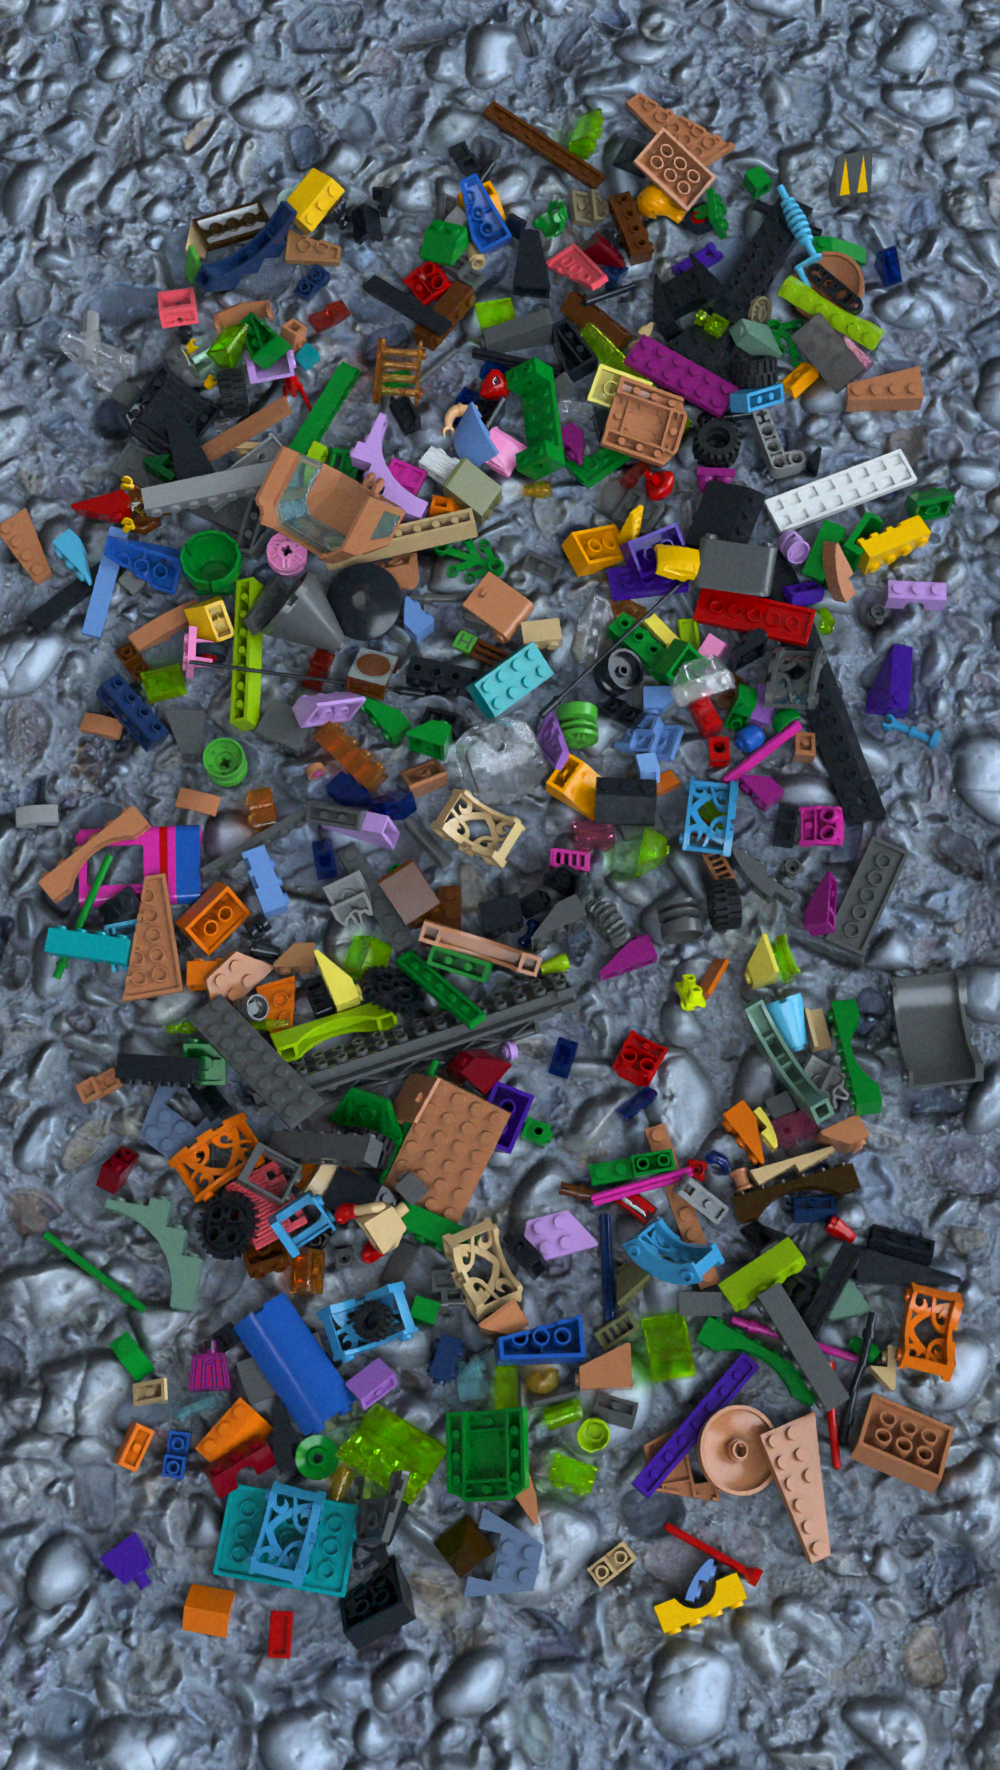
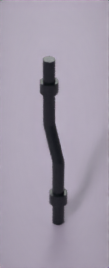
M869 1311L866 1328H863L861 1336L863 1337L859 1362L849 1388L848 1395L850 1399L847 1400L845 1412L841 1415L840 1423L842 1426L839 1441L847 1443L850 1426H853L855 1417H853L857 1393L867 1366L871 1343L875 1339L876 1331L874 1328L878 1313Z

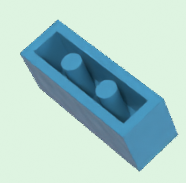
M775 383L760 388L742 389L729 393L731 412L750 413L784 402L783 383Z

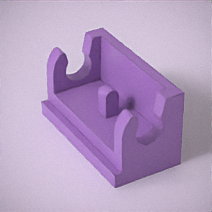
M758 683L755 686V689L758 690L757 704L746 725L753 724L764 729V726L771 724L774 708H764L766 685Z

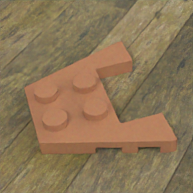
M678 1427L642 1446L645 1465L649 1463ZM688 1453L655 1491L713 1502L720 1501L719 1491L709 1482L694 1484Z

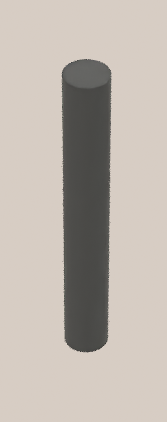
M455 347L451 348L414 381V384L417 387L422 385L458 353V350Z

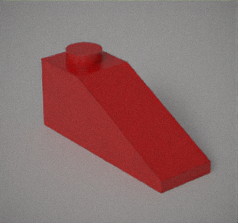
M122 489L71 504V508L83 517L113 523H120L127 517L132 518L131 497Z

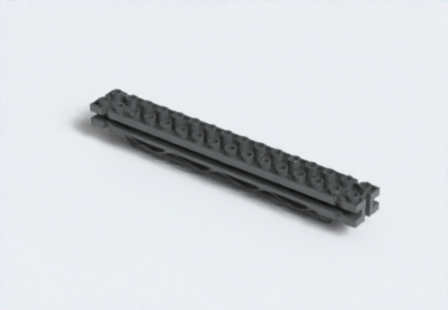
M553 972L548 975L546 980L532 979L527 984L515 985L510 987L509 990L494 992L488 997L471 1000L487 1017L486 1020L472 1030L467 1028L448 1010L443 1012L437 1011L432 1013L431 1016L416 1018L410 1023L395 1025L389 1030L377 1031L371 1036L356 1038L350 1043L338 1044L326 1051H317L311 1056L293 1060L288 1064L323 1099L324 1105L322 1106L343 1100L347 1092L361 1079L373 1081L355 1086V1088L369 1091L405 1079L409 1073H423L425 1069L428 1070L432 1059L439 1061L438 1067L449 1064L462 1050L484 1049L488 1051L503 1046L505 1041L515 1042L540 1033L539 1022L555 1017L554 1014L560 1012L564 1014L576 1010L578 1007L573 997V988L563 972ZM508 1029L507 1032L504 1034L496 1033ZM477 1040H480V1041H489V1042H486V1043H483V1044H480V1045H477V1046L468 1048L469 1046H471V1045H472L475 1041H477ZM452 1048V1049L450 1050V1052H447V1053H442V1052H440V1051H443V1050ZM418 1060H431L430 1062L410 1068ZM395 1067L394 1070L387 1073L383 1071ZM338 1086L335 1091H327V1089ZM251 1088L260 1116L273 1112Z

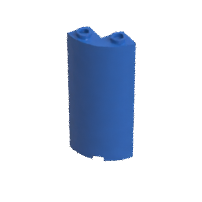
M285 1293L267 1301L262 1305V1308L256 1312H251L233 1327L304 1436L311 1433L317 1435L326 1428L324 1424L338 1414L342 1417L351 1410L350 1406L356 1401V1398L346 1387L345 1382Z

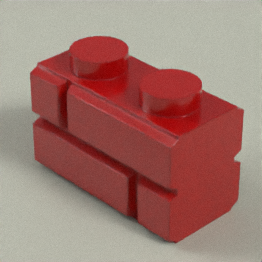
M706 691L688 697L686 708L697 729L700 730L699 733L702 738L706 739L720 733L723 723Z

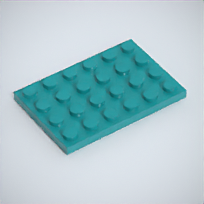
M237 1484L239 1488L228 1495L213 1575L345 1598L352 1563V1548L356 1541L355 1517L359 1516V1506L325 1500L322 1519L319 1521L316 1531L318 1535L314 1550L310 1554L309 1566L303 1584L299 1588L292 1586L293 1582L255 1572L254 1574H249L250 1565L247 1564L250 1550L254 1551L261 1531L268 1501H265L267 1489ZM278 1494V1506H283L285 1503L284 1499H286L289 1503V1508L293 1507V1497ZM298 1499V1505L313 1503L310 1501ZM273 1511L271 1521L279 1515L275 1511ZM298 1514L299 1525H307L308 1519L303 1518L301 1520V1514ZM293 1517L282 1522L274 1530L276 1540L282 1551L290 1543L298 1540L304 1541L305 1536L296 1529ZM267 1537L264 1546H270ZM292 1548L287 1556L289 1557L291 1552L294 1556H297L300 1552L299 1548ZM264 1553L259 1562L275 1565L279 1558L276 1556L274 1560L267 1562L270 1555ZM283 1562L280 1565L282 1568L290 1569Z

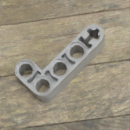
M763 408L754 411L751 426L769 475L779 479L800 473L804 466L805 454L800 450L784 452L769 410Z

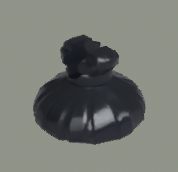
M340 196L321 220L322 224L328 225L336 222L340 230L347 228V223L352 221V216L347 215L345 212L346 199L344 196Z

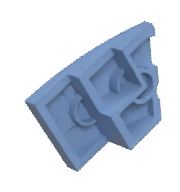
M471 402L454 431L452 439L459 459L461 460L462 457H465L476 467H479L498 455L499 451L489 438L491 434L480 419L482 415L474 403Z
M646 715L635 730L628 728L623 739L619 743L616 741L613 746L619 751L634 756L655 752L657 760L673 762L684 733V728L682 725H664L659 715Z

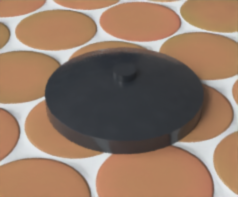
M358 563L343 569L332 580L326 595L344 635L357 641H371L387 634L398 622L403 607L402 591L397 580L386 569L371 563Z

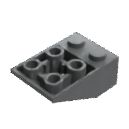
M576 894L557 902L531 937L530 952L544 951L548 945L554 942L558 944L564 941L566 936L571 934L577 935L584 931L587 913Z

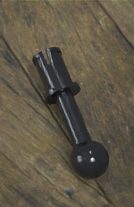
M704 412L698 416L697 423L700 426L702 422L706 423L707 419L712 421L717 417ZM751 412L723 413L718 420L724 418L726 421L733 420V423H735V421L752 419Z

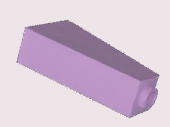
M368 811L361 831L321 824L324 829L393 851L400 836L399 830L389 816Z

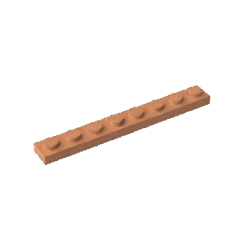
M665 1124L644 1129L650 1151L672 1149L676 1170L680 1169ZM680 1182L663 1186L682 1241L687 1244H707L694 1207L672 1190ZM710 1268L702 1276L703 1281L697 1283L701 1291L721 1283L716 1268Z

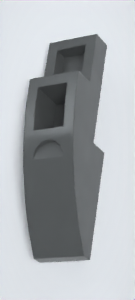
M732 847L730 856L732 863L750 889L768 904L775 898L788 908H791L797 898L794 891L778 884L777 880L772 876H766L768 867L765 866L763 861L752 858L743 848Z

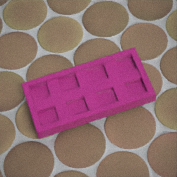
M396 458L392 459L388 467L396 481L404 489L417 497L428 476V471Z

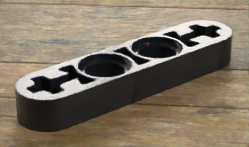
M814 263L807 268L809 280L845 311L853 315H859L863 311L864 306L861 298L823 266ZM818 271L822 278L820 279L816 274L813 275L812 272ZM832 280L834 283L831 287L826 288L823 286L825 281ZM845 291L847 294L844 298L839 299L836 297L838 292ZM849 299L851 300V302H852L853 304H858V307H857V308H855V307L852 308V307H851V304L848 302Z

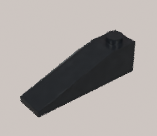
M564 863L547 872L543 876V884L566 898L576 894L580 900L590 885V877H588L589 875L581 869L576 870Z

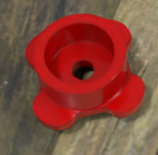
M689 1159L686 1164L692 1170V1178L697 1179L699 1182L705 1179L704 1171L707 1168V1163L705 1161Z

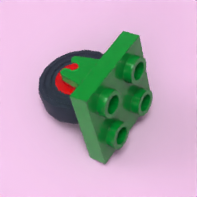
M712 187L706 189L707 202H698L689 209L685 215V223L687 228L697 235L705 234L714 228L721 240L727 238V230H729L728 221L725 219L727 208L725 203L722 204L720 194H716Z

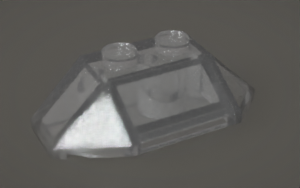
M597 594L592 595L579 614L570 648V653L575 662L586 669L614 644L606 635L607 628L615 621L611 610V602Z
M712 654L683 663L674 683L671 685L670 692L678 708L736 690L737 685L731 670L716 655Z

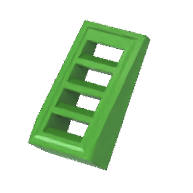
M191 244L188 246L184 272L189 283L195 284L194 279L201 267V263L194 245Z

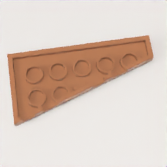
M641 93L626 101L625 107L654 137L664 127L706 168L735 149V144L727 143L721 140V137L717 134L712 135L705 130L706 128L693 121L673 114V111L669 108L666 110L658 106L656 101Z
M811 1412L757 1435L808 1564H813L831 1555L815 1412Z

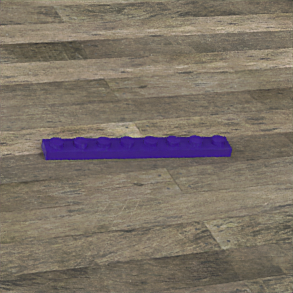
M742 1352L632 1481L631 1485L646 1499H649L697 1442L700 1429L706 1419L716 1410L727 1406L757 1371L759 1366Z

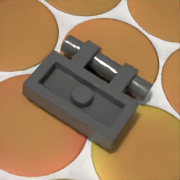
M474 1267L467 1272L469 1278L474 1277ZM454 1269L431 1271L432 1293H441V1299L433 1301L439 1302L442 1310L456 1306L467 1308L463 1301L466 1299V1296L462 1293L461 1288H456L450 1273ZM460 1291L461 1293L460 1298H448V1292Z

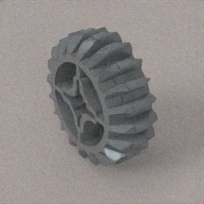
M602 896L589 901L585 906L587 917L604 942L612 948H618L627 943L630 939L629 928L615 906Z

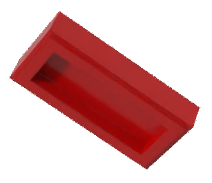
M271 1610L267 1658L291 1659L294 1611Z

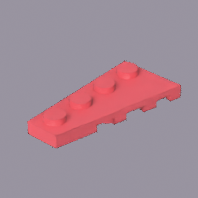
M575 243L545 262L547 269L592 291L609 281L607 275Z

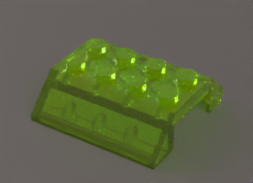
M376 1402L365 1414L361 1425L348 1441L345 1440L335 1457L387 1491H389L391 1472L400 1470L410 1472L402 1501L412 1506L445 1457L446 1447Z

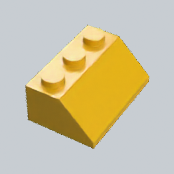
M312 167L286 200L298 212L293 223L306 235L313 232L345 190L333 178Z

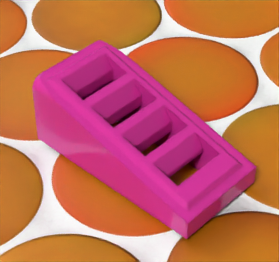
M550 848V871L564 864V857H568L569 866L576 870L581 869L586 873H590L589 852ZM556 857H560V864L556 863ZM572 858H576V866L572 865ZM580 858H584V867L580 866Z

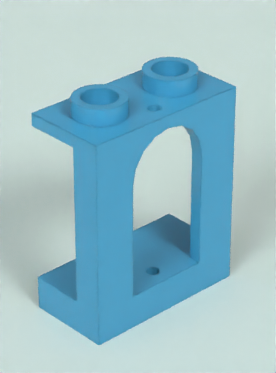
M311 1189L267 1218L271 1228L293 1258L300 1254V1247L331 1227L333 1231L337 1230L334 1225L336 1221L334 1215L330 1210L325 1211L323 1199L319 1194L314 1195ZM307 1205H316L321 1212L319 1219L291 1237L281 1222Z

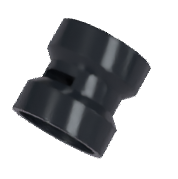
M262 913L257 914L253 921H248L244 924L245 929L254 940L259 939L262 933L272 929Z

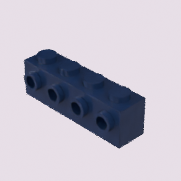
M116 674L100 684L95 694L146 752L164 742L169 734L168 729L154 715L153 711L146 706L140 696L132 690L126 680L119 674Z

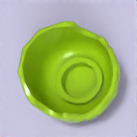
M597 1417L584 1420L576 1432L580 1448L589 1453L604 1449L610 1441V1428L607 1423Z

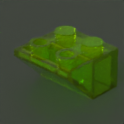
M601 108L580 115L569 142V151L580 158L589 160L591 154H594L596 151V141L601 139L603 133L601 127L604 117H601Z

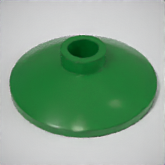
M312 1435L299 1444L295 1454V1462L303 1476L311 1480H322L332 1475L339 1463V1451L336 1444L330 1438L323 1435ZM316 1454H320L322 1456V1460L320 1462L314 1461V1456Z

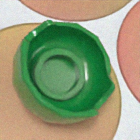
M791 708L779 709L772 718L773 729L776 733H780L792 721L801 719L800 714L797 710Z

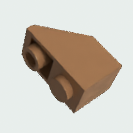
M315 942L294 943L274 962L275 973L290 975L291 972H299L302 975H309L311 972H316Z

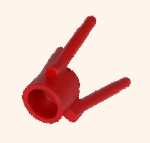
M298 376L284 378L283 396L287 399V393L295 398L296 394L300 391L309 412H311L312 407L303 389V384L299 383Z

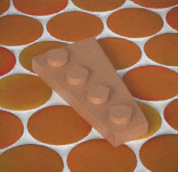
M27 509L21 510L0 524V538L36 586L53 576Z

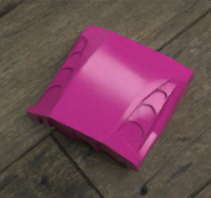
M809 806L799 808L800 847L830 845L841 847L843 845L844 817L840 806Z

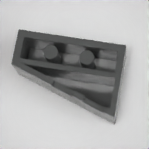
M250 496L236 542L240 547L243 558L259 561L267 549L270 539L278 531L260 524L259 516L261 515L259 507L256 505L255 497ZM279 503L284 524L292 510L286 503Z

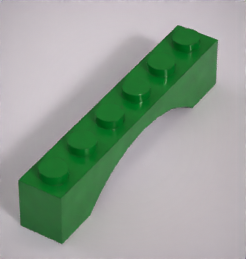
M856 999L831 1001L830 1010H827L828 1022H832L831 1034L832 1038L836 1039L837 1042L835 1044L836 1054L841 1057L840 1071L845 1073L844 1086L845 1090H849L850 1093L848 1096L849 1106L854 1109L855 1116L881 1113L882 1098L878 1083L864 1073L852 1052L851 1040L858 1028L860 1018Z
M709 1316L695 1340L696 1343L713 1353L737 1351L760 1359L779 1375L790 1397L809 1408L813 1405L815 1396L811 1390L807 1391L801 1381L803 1376L800 1371L796 1372L790 1361L788 1362L781 1358L782 1354L774 1349L767 1350L762 1347V1342L755 1338L751 1340L743 1336V1331L736 1327L731 1329L725 1326V1321L716 1316H713V1318Z

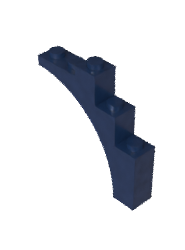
M281 201L272 217L253 239L230 256L211 264L201 265L194 281L205 292L236 289L243 274L258 273L265 258H276L281 255L287 243L284 238L298 212L287 201Z

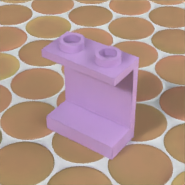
M293 349L288 350L285 353V358L278 359L267 370L254 363L248 351H243L250 384L295 376L294 369L297 366Z

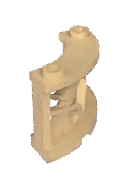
M454 788L452 790L451 797L436 821H432L429 826L446 842L451 840L454 844L459 845L458 850L470 857H473L475 854L483 859V863L499 868L505 866L507 863L505 860L506 856L520 833L526 830L519 818L504 815L487 807L474 798L472 793L465 788ZM459 799L467 805V808L464 809L459 804L461 815H458L453 809ZM451 813L454 818L450 819L448 822H445ZM485 820L491 836H482L473 842L470 841L469 828L465 822ZM459 824L462 826V828H463L464 831H465V833H464L463 835H461V834H459V833L457 832V830H461V827L459 826ZM502 828L511 829L506 838H499V836H504L508 832L503 831ZM486 842L487 847L481 846L480 843ZM499 843H503L498 850Z
M488 1218L456 1234L451 1235L448 1233L442 1236L446 1260L451 1261V1266L454 1271L450 1272L457 1289H462V1293L466 1296V1299L463 1301L477 1322L485 1319V1315L498 1310L513 1298L517 1302L522 1301L523 1292L522 1284L512 1274L503 1255L498 1237L499 1229ZM485 1232L486 1243L482 1242L483 1236L478 1238L476 1245H474V1237ZM469 1239V1244H459ZM468 1253H469V1261H468V1264L465 1265V1264L463 1263V1259H462V1258H463V1257L468 1258ZM475 1254L492 1264L487 1284L479 1278L468 1277L467 1272L474 1264ZM474 1283H477L481 1286L478 1288V1291H475L473 1287ZM502 1284H504L510 1293L499 1297L494 1290L500 1293L506 1292L501 1288ZM489 1297H492L494 1299V1301H491L484 1305V1303L489 1299Z

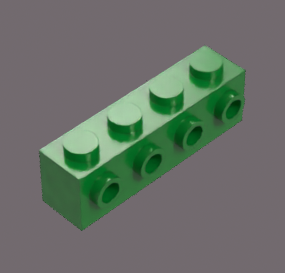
M623 612L607 628L606 635L615 643L636 623V620L631 615ZM638 626L618 646L621 649L625 648L633 651L641 660L643 669L663 686L666 682L652 669L666 651L665 646L660 641L652 638L647 629Z

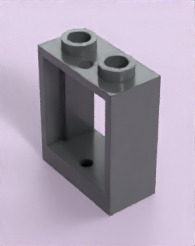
M258 1142L235 1183L280 1207L284 1202L287 1204L292 1197L293 1192L290 1190L293 1184L298 1185L303 1173L300 1171L303 1166ZM260 1155L292 1172L279 1197L247 1180Z

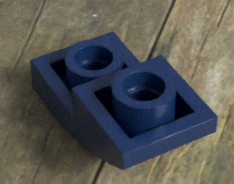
M314 264L307 276H302L293 293L307 301L311 300L331 276L330 273Z

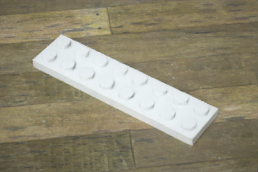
M898 449L764 501V506L779 535L787 530H795L915 484L917 477L902 450Z

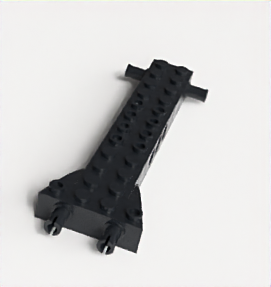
M780 196L772 206L757 199L753 206L754 211L766 215V218L723 284L728 292L732 306L718 314H715L712 308L709 307L699 323L688 328L676 338L671 339L666 345L667 348L728 381L730 362L732 361L735 345L729 329L741 318H748L751 300L757 296H765L798 242L794 237L795 235L791 233V229L787 226L783 209L780 205L782 202ZM796 200L795 203H798L799 209H802L808 223H810L813 208ZM809 224L812 232L811 235L821 236L823 229Z

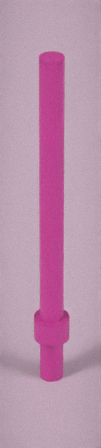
M732 1316L730 1323L732 1325L745 1328L750 1333L755 1334V1332L780 1339L776 1332L772 1333L768 1326L758 1324L756 1320H745ZM816 1342L825 1354L854 1363L857 1361V1354Z

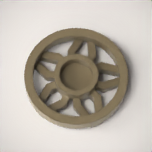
M757 296L750 302L747 320L761 324L764 321L763 324H766L771 318V303L767 297Z

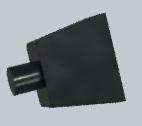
M509 1231L504 1235L503 1240L507 1244L506 1250L533 1281L550 1267L540 1252L523 1234L516 1236L513 1231Z

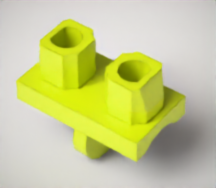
M693 974L682 975L681 982H675V989L681 999L680 1006L682 1009L693 1011L696 1006L705 1008L706 1001L702 996L703 990L696 984V977Z

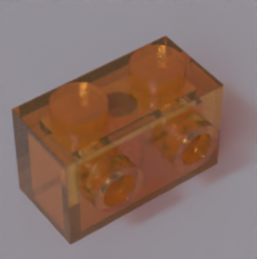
M312 1248L299 1249L300 1254L295 1258L292 1257L290 1294L301 1296L323 1294L326 1251Z

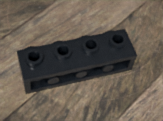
M411 655L406 673V684L413 688H427L432 692H445L453 697L463 696L468 700L474 701L466 686L486 671Z
M118 1053L115 1078L122 1080V1084L135 1085V1082H141V1085L154 1086V1083H161L160 1086L173 1088V1084H180V1088L192 1089L193 1085L200 1086L203 1061L191 1057Z

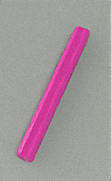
M797 720L792 721L780 733H777L722 778L723 783L730 784V780L738 781L740 776L748 773L802 729L801 724Z
M690 1167L681 1168L592 1194L590 1196L593 1206L601 1205L680 1182L684 1173L692 1178L693 1173Z

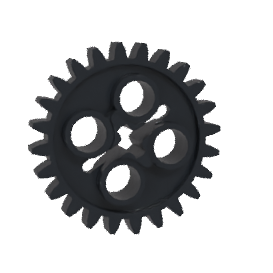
M374 965L373 968L369 967L368 970H365L359 982L361 983L360 988L363 989L362 994L367 995L366 999L372 1000V1005H379V1010L386 1009L387 1014L391 1011L395 1016L398 1013L402 1017L405 1014L411 1016L412 1013L416 1015L425 1001V998H423L425 993L421 992L422 988L417 987L418 984L411 981L410 977H406L404 972L399 973L398 968L394 971L390 966L386 969L383 965H380L379 968Z
M233 1190L229 1192L222 1191V1194H215V1199H208L210 1205H203L206 1211L205 1213L199 1212V1215L203 1218L197 1221L201 1228L197 1229L196 1232L202 1233L198 1240L204 1241L201 1247L207 1249V1254L212 1255L213 1258L227 1261V1259L234 1260L235 1257L241 1258V1252L248 1253L247 1246H254L251 1240L252 1238L258 1239L254 1232L260 1230L256 1223L261 1220L255 1218L259 1210L253 1209L255 1203L249 1202L250 1197ZM213 1223L243 1225V1228L214 1226Z

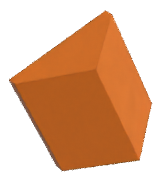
M191 1584L184 1604L182 1630L227 1638L236 1591Z

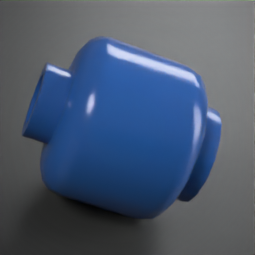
M749 724L736 732L734 744L738 750L750 753L763 745L765 735L759 726Z

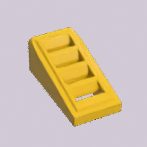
M639 505L629 513L617 537L621 543L624 544L639 538L644 506Z

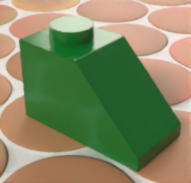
M127 1331L109 1344L137 1383L155 1370Z

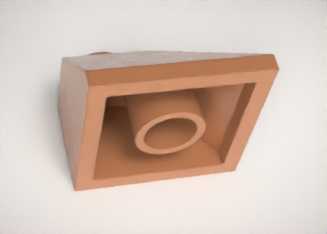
M513 1298L480 1322L478 1330L481 1334L501 1337L524 1330L527 1331L526 1327L529 1325V1322Z

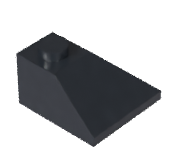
M628 137L612 166L645 179L646 175L632 162L647 145Z

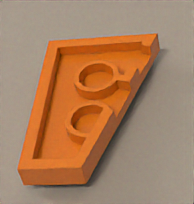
M295 975L256 987L257 993L264 996L269 1004V1013L265 1018L269 1034L294 1027Z

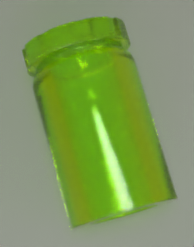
M577 1398L573 1399V1401H567L542 1410L548 1431L577 1422L578 1419H584V1413Z

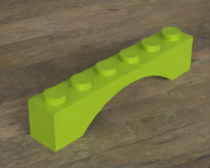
M792 275L786 278L777 294L812 316L820 312L834 329L871 351L877 347L886 332L875 324L829 302L807 284Z
M371 1002L270 1034L273 1048L286 1062L300 1059L312 1047L334 1036L353 1032L386 1031L398 1025V1020L393 1012L390 1011L387 1014L386 1009L379 1010V1005H372Z

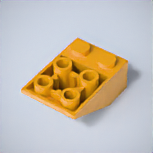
M569 753L568 760L562 770L555 769L546 782L545 792L594 822L596 777L601 776L585 762Z

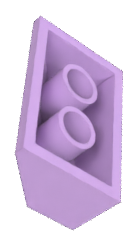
M335 691L330 694L319 693L315 696L303 695L297 699V702L291 709L300 728L349 722L364 704L366 698L349 691Z

